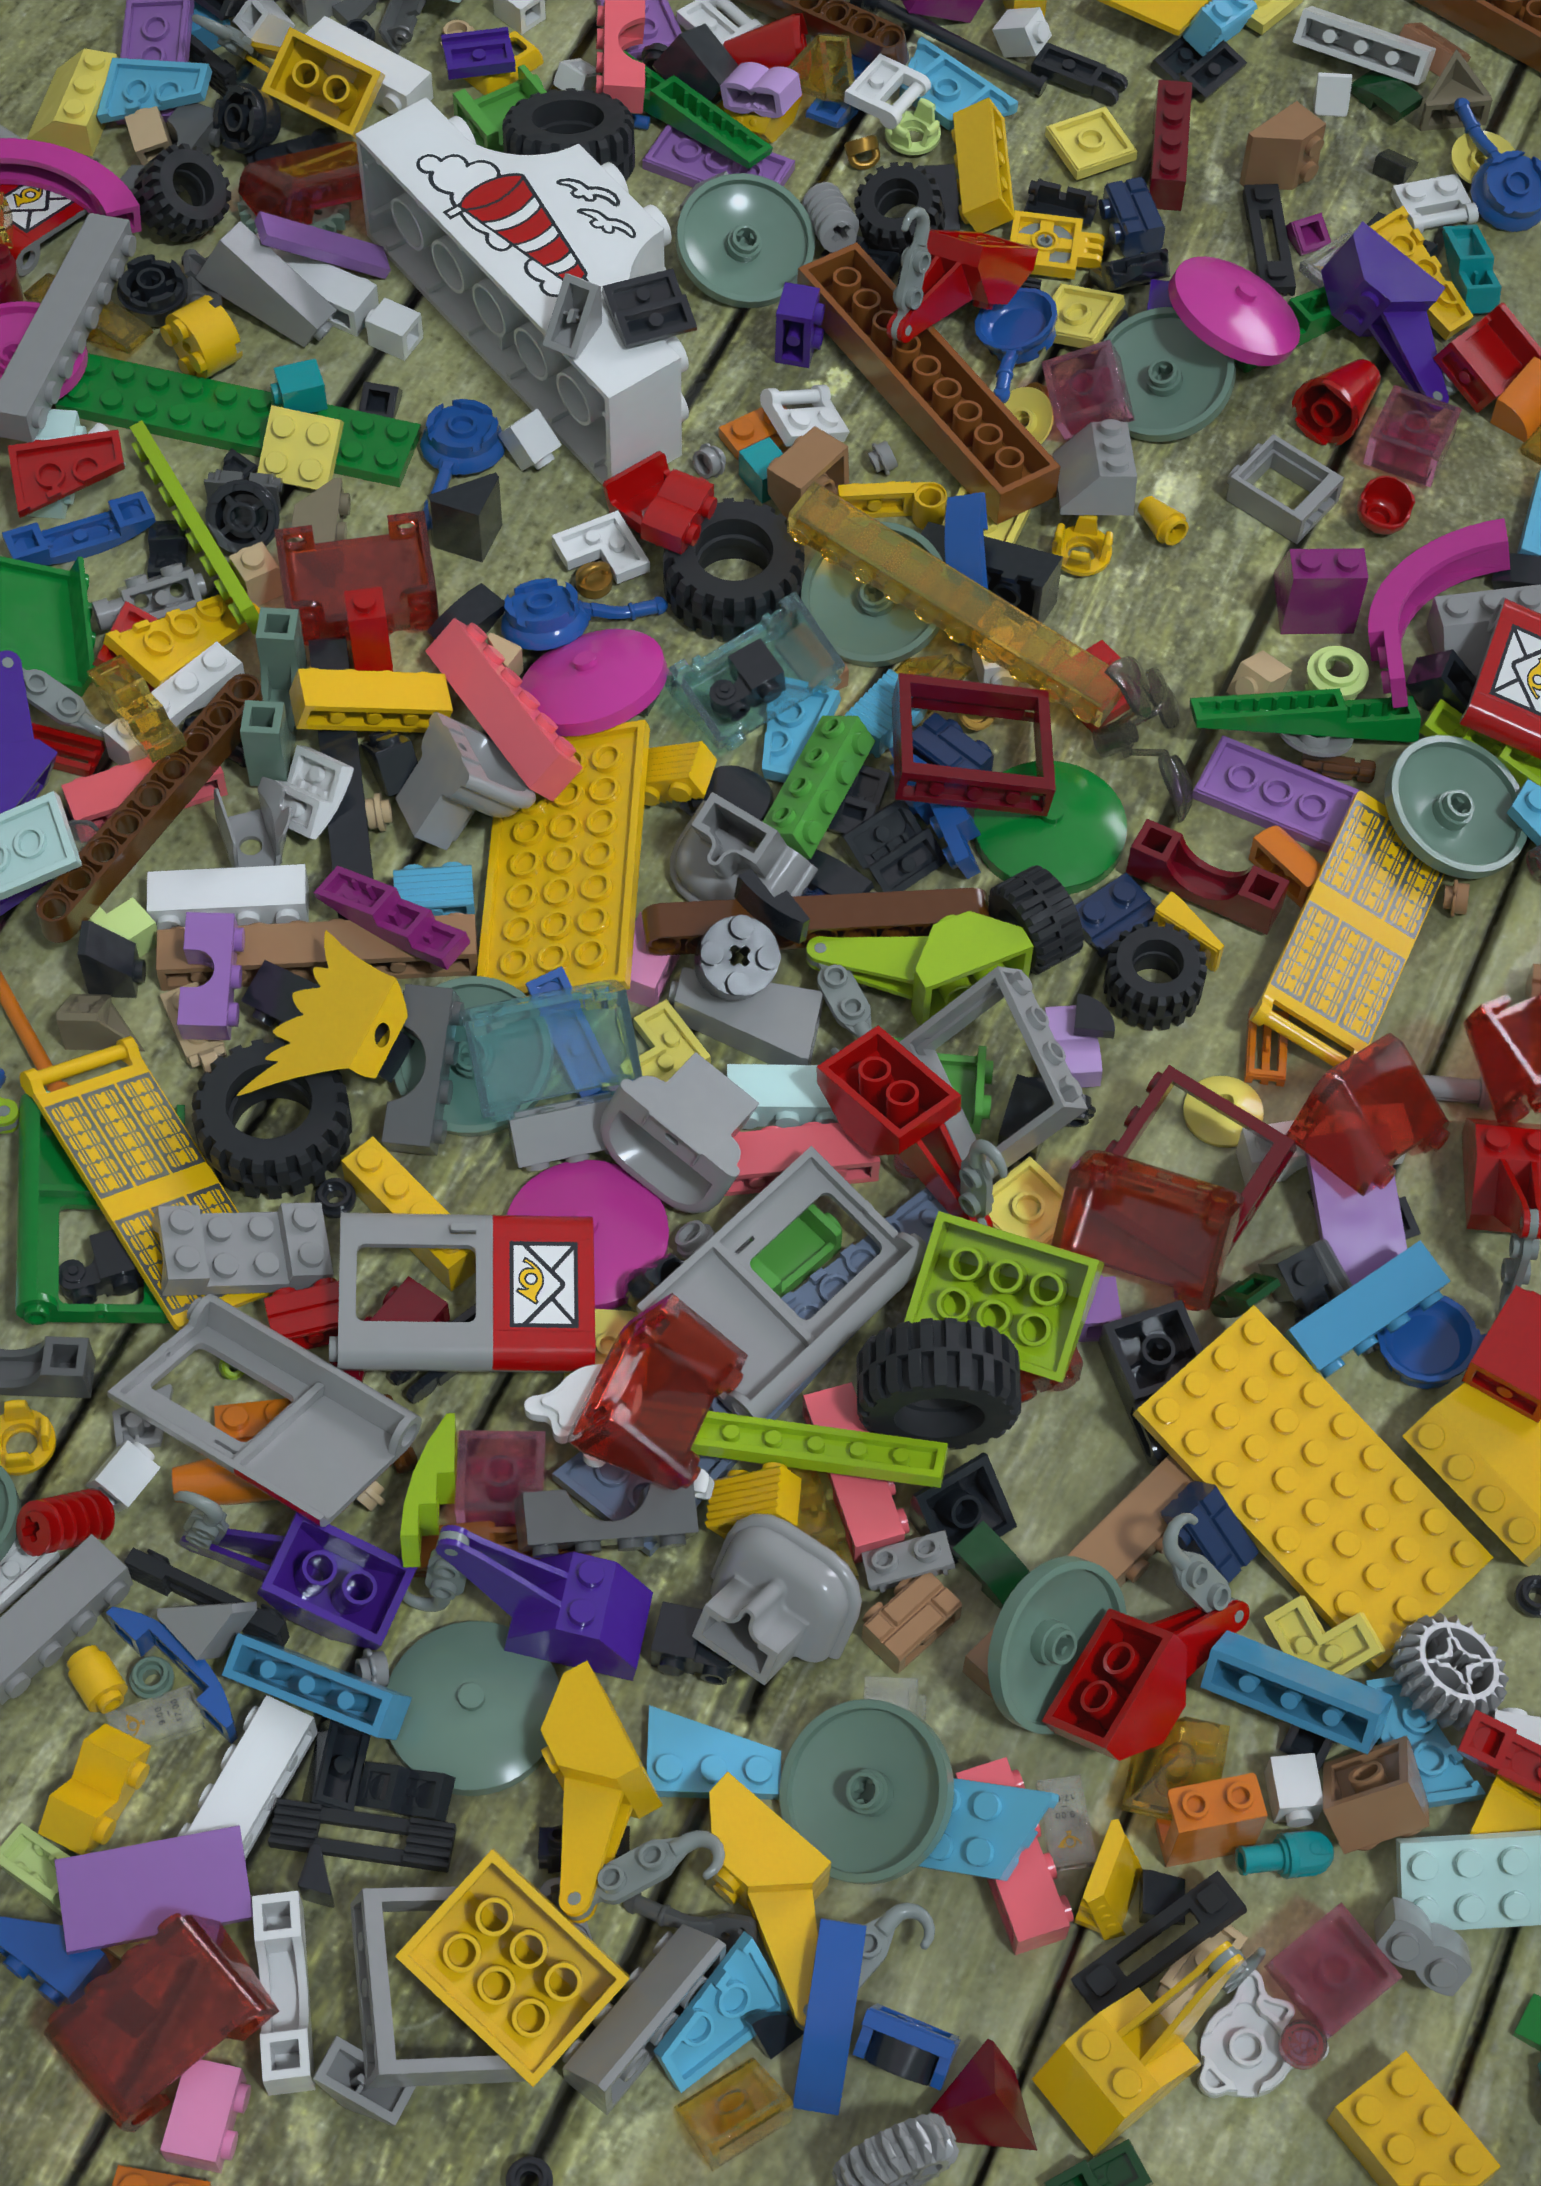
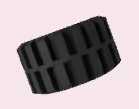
M185 143L180 144L178 147L176 144L171 145L165 150L163 149L138 173L139 178L134 183V188L138 191L134 194V197L140 203V216L145 215L148 220L145 222L150 229L154 226L157 229L156 234L162 238L169 235L170 241L178 242L182 239L183 243L190 242L194 238L198 239L218 224L230 208V205L227 203L231 200V191L227 190V187L230 185L228 177H223L222 172L224 169L221 164L217 166L213 162L215 157L210 153L204 155L202 148L195 146L190 149L189 144ZM173 181L179 183L187 190L191 197L192 205L184 202L178 196L174 189Z
M892 162L889 168L884 169L883 165L876 168L877 173L875 175L869 173L865 177L866 185H859L857 189L858 196L854 199L855 214L859 220L863 237L867 238L870 248L899 252L900 258L903 251L912 245L917 219L915 218L911 222L907 232H903L901 227L905 216L900 218L885 217L890 209L901 204H912L916 207L924 208L929 215L930 230H944L945 228L944 219H946V211L938 183L936 184L935 178L931 173H926L924 167L918 165L914 169L911 162H905L903 166H899L898 162Z
M1038 865L1031 866L990 889L988 902L991 918L1022 927L1034 946L1030 973L1039 975L1079 953L1083 948L1084 935L1077 909L1066 889L1047 869H1043Z
M1149 922L1148 927H1143L1140 923L1132 927V932L1125 930L1119 935L1118 941L1114 940L1108 954L1103 990L1107 994L1106 1001L1109 1007L1116 1006L1115 1014L1120 1019L1125 1016L1129 1018V1025L1136 1027L1139 1023L1145 1025L1144 1030L1152 1031L1153 1026H1159L1161 1030L1170 1029L1172 1022L1179 1026L1184 1023L1186 1016L1191 1017L1195 1013L1196 1006L1199 1005L1207 975V966L1205 965L1207 958L1205 952L1199 951L1200 943L1196 939L1189 940V933L1184 929L1178 932L1173 930L1174 925L1166 923L1165 927L1158 926V922ZM1145 969H1156L1168 974L1173 980L1167 983H1153L1143 979L1137 972Z

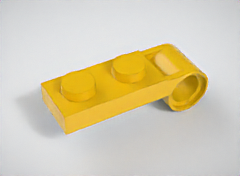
M889 481L886 483L838 485L837 517L838 520L912 516L913 523L923 530L928 522L942 525L945 519L947 492L942 485L936 482L911 483V481Z

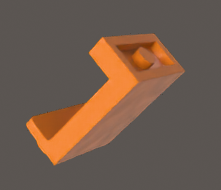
M1243 1774L1168 1790L1167 1799L1172 1816L1156 1819L1154 1824L1165 1867L1233 1855L1238 1846H1253L1256 1844L1268 1817L1256 1774Z

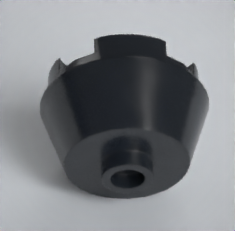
M249 83L228 86L229 91L225 94L223 100H216L213 112L214 128H220L222 138L225 140L222 145L228 149H233L237 153L247 154L272 144L278 137L281 128V111L276 100Z
M153 254L134 258L127 263L128 269L118 279V298L138 323L149 327L166 325V317L183 307L188 291L187 279L180 266L172 259L171 263L155 260V255Z
M241 479L227 482L215 490L207 503L205 519L207 528L215 542L225 550L237 553L242 548L253 546L259 542H263L266 547L277 533L280 515L274 497L265 487L256 482Z

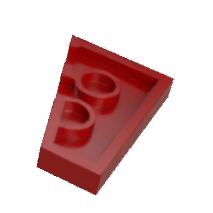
M118 429L8 445L15 497L20 518L125 469Z

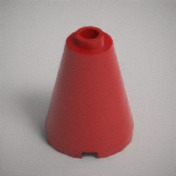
M803 13L791 14L724 41L723 46L738 65L745 62H755L769 69L777 66L787 67L799 73L801 83L808 82L812 78L810 46H807L805 35H808V30Z
M1357 359L1303 383L1295 392L1292 408L1294 406L1296 408L1297 417L1295 421L1305 436L1321 445H1326L1327 443L1341 445L1351 438L1356 432L1380 384L1381 377L1377 367L1366 359Z

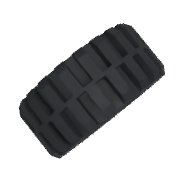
M566 88L563 91H557V89L547 90V93L543 94L538 92L530 95L529 99L523 98L519 100L515 106L509 109L503 120L504 153L541 155L558 152L580 144L600 165L606 162L614 164L623 175L625 181H627L635 168L633 116L617 98L612 99L606 93L598 94L594 90L588 89L578 91L576 88Z
M723 498V502L717 503L713 516L710 519L705 518L702 522L700 536L693 547L689 545L682 555L664 548L663 584L666 601L671 604V610L677 618H684V624L694 631L698 628L702 630L703 636L712 639L716 635L723 637V641L734 642V638L743 637L744 641L755 639L756 634L762 633L763 636L775 630L776 624L782 626L791 618V613L796 611L800 604L805 552L804 546L801 544V536L796 528L791 527V522L783 514L776 515L775 509L766 504H763L761 507L755 505V501L744 498V502L734 501V498ZM742 559L756 564L763 571L749 579L731 581L717 578L704 569L720 560Z
M274 1038V1043H264L263 1039L251 1041L252 1046L246 1048L238 1045L229 1050L230 1056L225 1059L220 1056L210 1064L212 1072L202 1074L197 1083L199 1090L193 1093L191 1103L193 1113L191 1116L199 1150L218 1179L223 1178L226 1187L233 1191H239L242 1187L246 1196L259 1198L260 1193L269 1195V1199H281L282 1193L292 1192L293 1196L304 1193L305 1186L311 1183L314 1187L318 1186L326 1180L325 1172L327 1170L333 1173L340 1166V1155H345L348 1152L351 1143L349 1135L352 1133V1118L346 1085L343 1084L341 1073L339 1070L316 1073L279 1082L237 1096L253 1079L278 1062L265 1060V1057L273 1051L288 1045V1041L282 1038ZM281 1098L292 1100L305 1106L310 1111L307 1118L298 1128L277 1138L263 1139L252 1137L235 1127L239 1118L247 1109L268 1099Z
M926 1318L914 1323L906 1321L898 1323L895 1328L887 1327L880 1330L877 1336L872 1335L858 1352L856 1358L857 1415L868 1432L948 1443V1448L963 1449L967 1448L968 1445H981L987 1443L992 1437L997 1439L1004 1435L1006 1430L1012 1428L1021 1413L1018 1350L1005 1334H1000L997 1329L991 1326L982 1327L979 1322L971 1320L960 1322L957 1318H945V1320Z

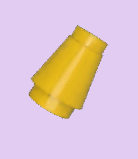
M1148 496L1140 502L1138 513L1142 516L1158 542L1172 546L1179 543L1186 536L1189 525L1183 513L1153 496Z

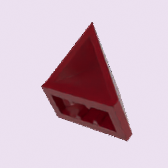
M987 2039L930 2109V2112L943 2117L946 2125L951 2127L956 2138L955 2142L1037 2151L1015 2070L995 2042Z

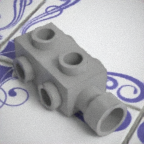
M175 563L161 568L162 575L147 579L146 574H140L125 579L126 586L117 588L120 598L110 601L104 598L91 602L100 630L104 631L112 627L125 601L136 606L134 599L139 594L147 596V604L144 607L138 608L157 619L165 617L166 612L178 608L181 611L194 608L196 602L202 600L201 596L208 594L202 574H194L191 567L183 568L182 563ZM174 583H181L183 586V592L179 596H172L170 593V587Z

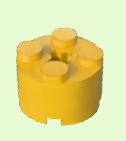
M204 295L169 314L166 317V325L160 328L163 340L168 346H173L179 357L178 365L182 373L205 379L239 361L243 356L242 351L237 353L235 345L240 343L241 340L233 321L221 305L214 308L208 302L213 299L209 295Z

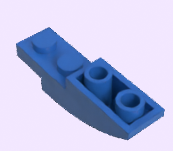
M891 747L889 750L893 757V747ZM913 754V762L927 764ZM893 763V764H891V765H889V766H890L891 772H892V774H893V776H894V763ZM908 781L907 785L915 786L916 782ZM905 800L913 815L918 813L926 825L931 823L939 839L945 838L948 846L943 848V853L953 870L959 867L967 879L981 873L968 844V841L980 836L981 833L965 807Z

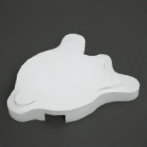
M596 1364L579 1368L568 1375L554 1390L546 1394L527 1398L524 1403L526 1417L533 1421L548 1423L552 1428L554 1440L558 1443L565 1444L574 1438L581 1439L583 1441L584 1462L591 1467H602L607 1461L612 1442L619 1436L627 1433L637 1423L641 1415V1389L645 1384V1375L641 1368L631 1364L620 1366Z
M1254 1970L1235 1988L1233 1999L1210 2018L1202 2033L1199 2048L1201 2071L1197 2078V2084L1201 2092L1210 2098H1219L1225 2095L1241 2098L1261 2097L1278 2087L1287 2074L1297 2067L1287 2061L1281 2050L1282 2037L1290 2029L1288 2023L1295 2014L1294 2005L1289 2001L1269 1996L1265 1991L1263 1978L1257 1970ZM1321 2035L1319 2037L1322 2041L1323 2051L1316 2063L1323 2061L1329 2052L1328 2042Z

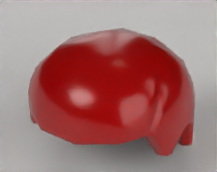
M1382 475L1371 479L1366 484L1358 499L1357 515L1363 526L1372 532L1392 535L1403 529L1404 525L1409 521L1415 504V497L1407 484L1396 477Z

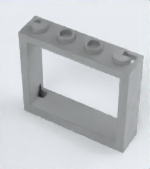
M997 966L899 1043L952 1087L935 1050L1001 999L1005 998L1055 1103L996 1147L1002 1154L1008 1168L1088 1110L1082 1097V1088L1079 1082L1072 1076L1065 1062V1052L1055 1041L1048 1026V1016L1039 1007L1035 999L1030 979L1020 969ZM961 1107V1111L944 1124L963 1161L969 1154L970 1146L976 1141V1138ZM986 1156V1160L991 1164L995 1176H997L999 1172L996 1165Z
M458 1886L362 1888L350 1903L366 2089L526 2082L499 2055L396 2060L383 1912L436 1911Z

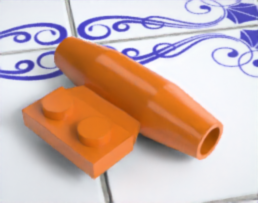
M287 1398L214 1406L215 1427L240 1442H247L292 1402ZM208 1458L172 1468L173 1494L179 1491L194 1492L211 1499L218 1505H236L276 1500Z

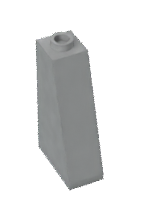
M241 221L219 240L196 276V279L203 285L303 347L307 346L314 338L321 341L333 327L329 320L337 309L268 246L262 245L260 239Z
M682 967L679 982L672 981L668 1001L671 1005H674V1009L689 1028L770 1065H811L822 1015V991L770 982L760 992L748 999L726 1000L717 998L707 992L698 981L695 969Z

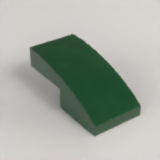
M1370 70L1351 84L1350 93L1369 110L1379 106L1396 122L1419 108L1423 100V96L1406 83L1374 70Z
M1254 1272L1243 1281L1238 1280L1207 1303L1214 1316L1236 1318L1242 1316L1253 1305H1257L1278 1290L1281 1284L1276 1277Z
M984 1521L978 1524L952 1548V1556L982 1584L981 1591L1001 1610L1018 1583L1030 1573L1017 1555Z
M1127 2139L1088 2162L1086 2160L1081 2161L1044 2182L1045 2186H1151L1153 2182L1133 2144Z

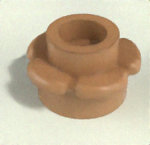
M1455 879L1453 886L1445 885L1443 909H1451V917H1454V914L1466 915L1469 884L1458 883V879Z

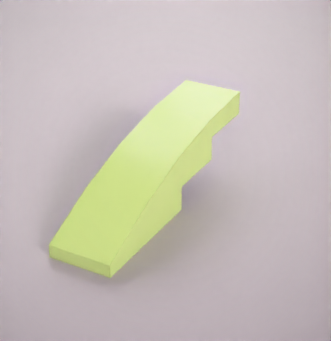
M21 1822L0 1846V1867L62 1917L54 1860L70 1856ZM159 1938L103 1949L133 1970Z

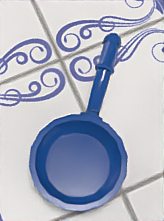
M1457 98L1454 102L1455 113H1458L1465 127V133L1469 134L1476 147L1488 158L1484 160V164L1479 167L1473 176L1470 193L1473 202L1478 207L1479 214L1485 221L1497 229L1509 232L1525 231L1537 225L1541 221V161L1535 156L1532 159L1523 156L1525 152L1518 150L1507 151L1502 154L1498 152L1497 147L1480 128L1481 124L1477 122L1470 108V102L1466 98Z
M1020 288L1008 304H993L992 310L981 308L975 320L976 336L988 348L991 355H997L998 360L1001 361L996 372L997 381L993 393L1003 404L1009 400L1011 394L1010 384L1013 379L1015 364L1029 362L1038 358V351L1044 347L1047 351L1052 346L1056 337L1055 325L1058 317L1056 302L1048 293L1036 288Z
M457 399L452 400V406L444 408L443 403L436 406L428 415L420 448L424 459L439 471L431 494L448 489L452 475L482 472L494 466L503 457L506 446L498 436L502 429L497 417L496 419L493 417L492 409L476 400ZM428 499L424 502V508L414 522L415 529L419 533H426L431 529Z
M535 579L515 587V595L509 598V595L506 596L504 604L505 613L501 620V634L506 640L521 646L522 649L534 651L555 649L570 644L580 637L588 627L591 616L606 619L631 618L634 621L636 618L657 613L658 615L663 614L668 608V602L663 597H654L652 600L634 604L630 602L627 606H610L594 602L586 603L578 599V592L567 582H565L566 587L558 585L557 579Z
M1444 1296L1443 1299L1424 1312L1419 1306L1407 1313L1411 1318L1408 1323L1392 1334L1385 1328L1377 1334L1380 1352L1385 1359V1364L1391 1372L1394 1370L1396 1374L1400 1375V1380L1408 1386L1431 1389L1442 1387L1450 1383L1454 1377L1462 1374L1469 1366L1487 1334H1480V1329L1476 1328L1475 1321L1462 1305Z

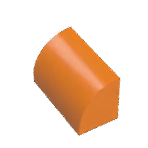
M1535 356L1497 398L1490 421L1491 424L1525 443L1541 427V360Z
M1278 825L1263 830L1253 838L1248 859L1255 866L1289 880L1286 895L1302 909L1322 865Z

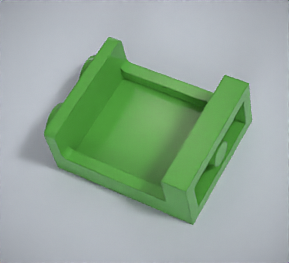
M521 65L518 67V80L480 98L473 100L465 88L453 93L454 116H459L466 122L477 145L504 153L502 124L509 109L523 98L529 99L532 94L538 92L543 94L547 93V91L543 88L538 75L532 74L525 65Z
M893 1037V1038H894L895 1040H897L898 1042H900L901 1040L904 1039V1038ZM980 1045L978 1046V1054L976 1056L937 1053L952 1088L961 1095V1107L974 1134H980L982 1119H990L991 1095H984V1084L992 1085L993 1061L986 1060L987 1046Z
M812 1204L750 1261V1266L782 1298L788 1292L793 1291L841 1250V1225L832 1214L828 1212L823 1213Z

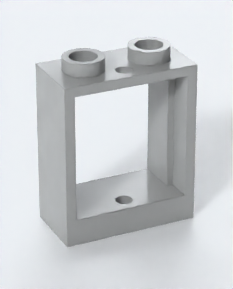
M1273 434L1263 445L1259 443L1253 448L1248 460L1242 466L1236 465L1227 478L1229 488L1226 500L1293 543L1298 544L1339 501L1344 477ZM1269 468H1272L1311 493L1292 510L1253 486V484Z

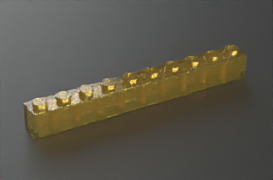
M813 482L790 510L787 533L797 543L810 546L821 553L827 562L833 565H840L851 572L859 582L872 585L883 592L885 597L891 602L902 604L912 610L921 621L934 624L945 631L953 641L964 643L971 647L985 661L996 663L1009 671L1015 680L1021 683H1028L1039 690L1049 691V701L1065 706L1079 720L1085 723L1090 722L1099 728L1124 695L1129 677L818 483Z

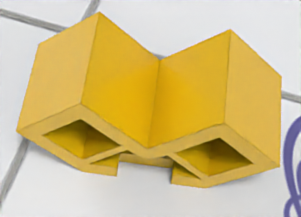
M106 1723L83 1740L72 1778L49 1795L38 1834L79 1855L90 1853L100 1844L105 1845L112 1837L117 1820L135 1790H138L143 1785L149 1774L150 1765L146 1764L151 1745Z

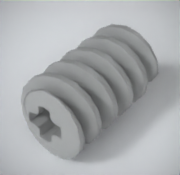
M822 182L810 188L803 198L802 205L807 211L814 233L824 249L833 253L856 243L859 220L839 188L829 182Z

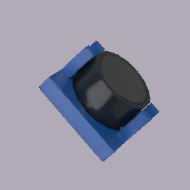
M878 2003L869 2007L861 2025L863 2026L852 2055L862 2059L865 2058V2061L904 2079L941 2090L961 2041L959 2036Z

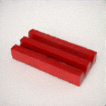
M32 723L34 739L41 740L58 752L53 769L83 777L93 775L105 750L102 740ZM74 757L77 759L88 761V764L67 758Z

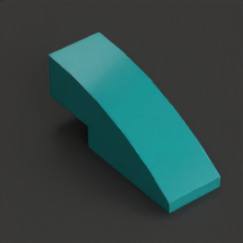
M1478 225L1443 226L1444 246L1452 283L1472 314L1490 313L1500 303L1502 286L1493 271L1494 255Z

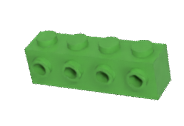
M858 716L821 717L763 820L765 824L779 832L787 846L806 859L812 858L876 742Z

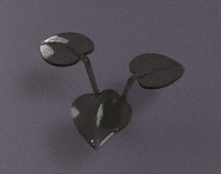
M1131 656L1123 657L1113 662L1104 673L1120 688L1131 710L1118 720L1094 729L1092 734L1094 746L1103 758L1120 752L1123 758L1130 756H1158L1159 769L1174 804L1178 823L1185 820L1193 802V785L1180 757L1176 754L1170 756L1166 749H1133L1134 743L1139 740L1136 726L1159 715L1166 729L1175 728L1180 721L1179 704L1158 668H1150L1145 673L1136 658ZM1135 715L1138 717L1130 721V719L1133 718Z

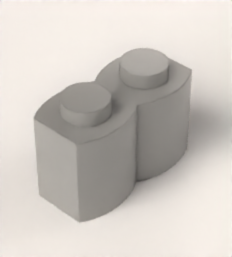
M1392 1897L1374 1920L1376 1945L1380 1952L1393 1964L1404 1969L1415 1970L1419 1979L1433 1991L1446 1996H1454L1472 1973L1469 1948L1463 1938L1447 1926L1431 1923L1424 1911L1414 1903L1402 1898Z

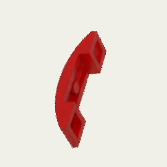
M1475 1709L1457 1748V1752L1488 1772L1541 1799V1745L1516 1734L1517 1729Z

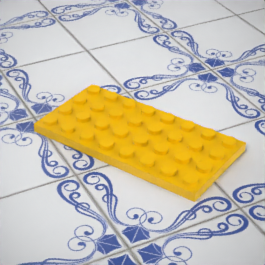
M646 720L624 722L613 728L588 735L562 736L576 749L574 757L583 767L581 771L554 801L535 792L536 801L528 809H519V811L509 817H493L476 976L504 981L522 991L531 1001L532 999L525 983L561 966L576 996L630 989L650 727Z
M1255 1305L1132 1414L1194 1481L1216 1485L1256 1548L1301 1596L1306 1597L1310 1606L1331 1628L1359 1612L1365 1614L1386 1651L1365 1663L1372 1672L1379 1669L1393 1655L1391 1650L1408 1625H1412L1425 1615L1429 1617L1434 1616L1494 1558L1333 1387L1316 1372L1313 1366Z

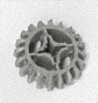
M1441 1612L1432 1617L1425 1615L1403 1630L1401 1637L1395 1642L1391 1650L1394 1655L1389 1665L1396 1670L1392 1681L1403 1686L1400 1696L1409 1697L1413 1702L1411 1711L1420 1709L1425 1713L1426 1722L1436 1718L1442 1729L1452 1725L1457 1731L1467 1728L1475 1709L1491 1717L1493 1716L1494 1711L1498 1710L1497 1707L1504 1701L1507 1694L1505 1687L1509 1677L1503 1673L1506 1662L1495 1656L1498 1647L1489 1646L1485 1641L1487 1633L1479 1635L1473 1631L1472 1622L1461 1625L1457 1615L1446 1619Z
M921 2114L916 2118H908L902 2123H895L892 2127L879 2131L878 2134L865 2139L860 2145L852 2147L849 2153L842 2155L833 2167L832 2175L836 2182L835 2186H924L930 2180L939 2177L941 2172L949 2169L950 2165L956 2161L959 2149L955 2143V2135L951 2127L946 2125L943 2117L938 2114Z

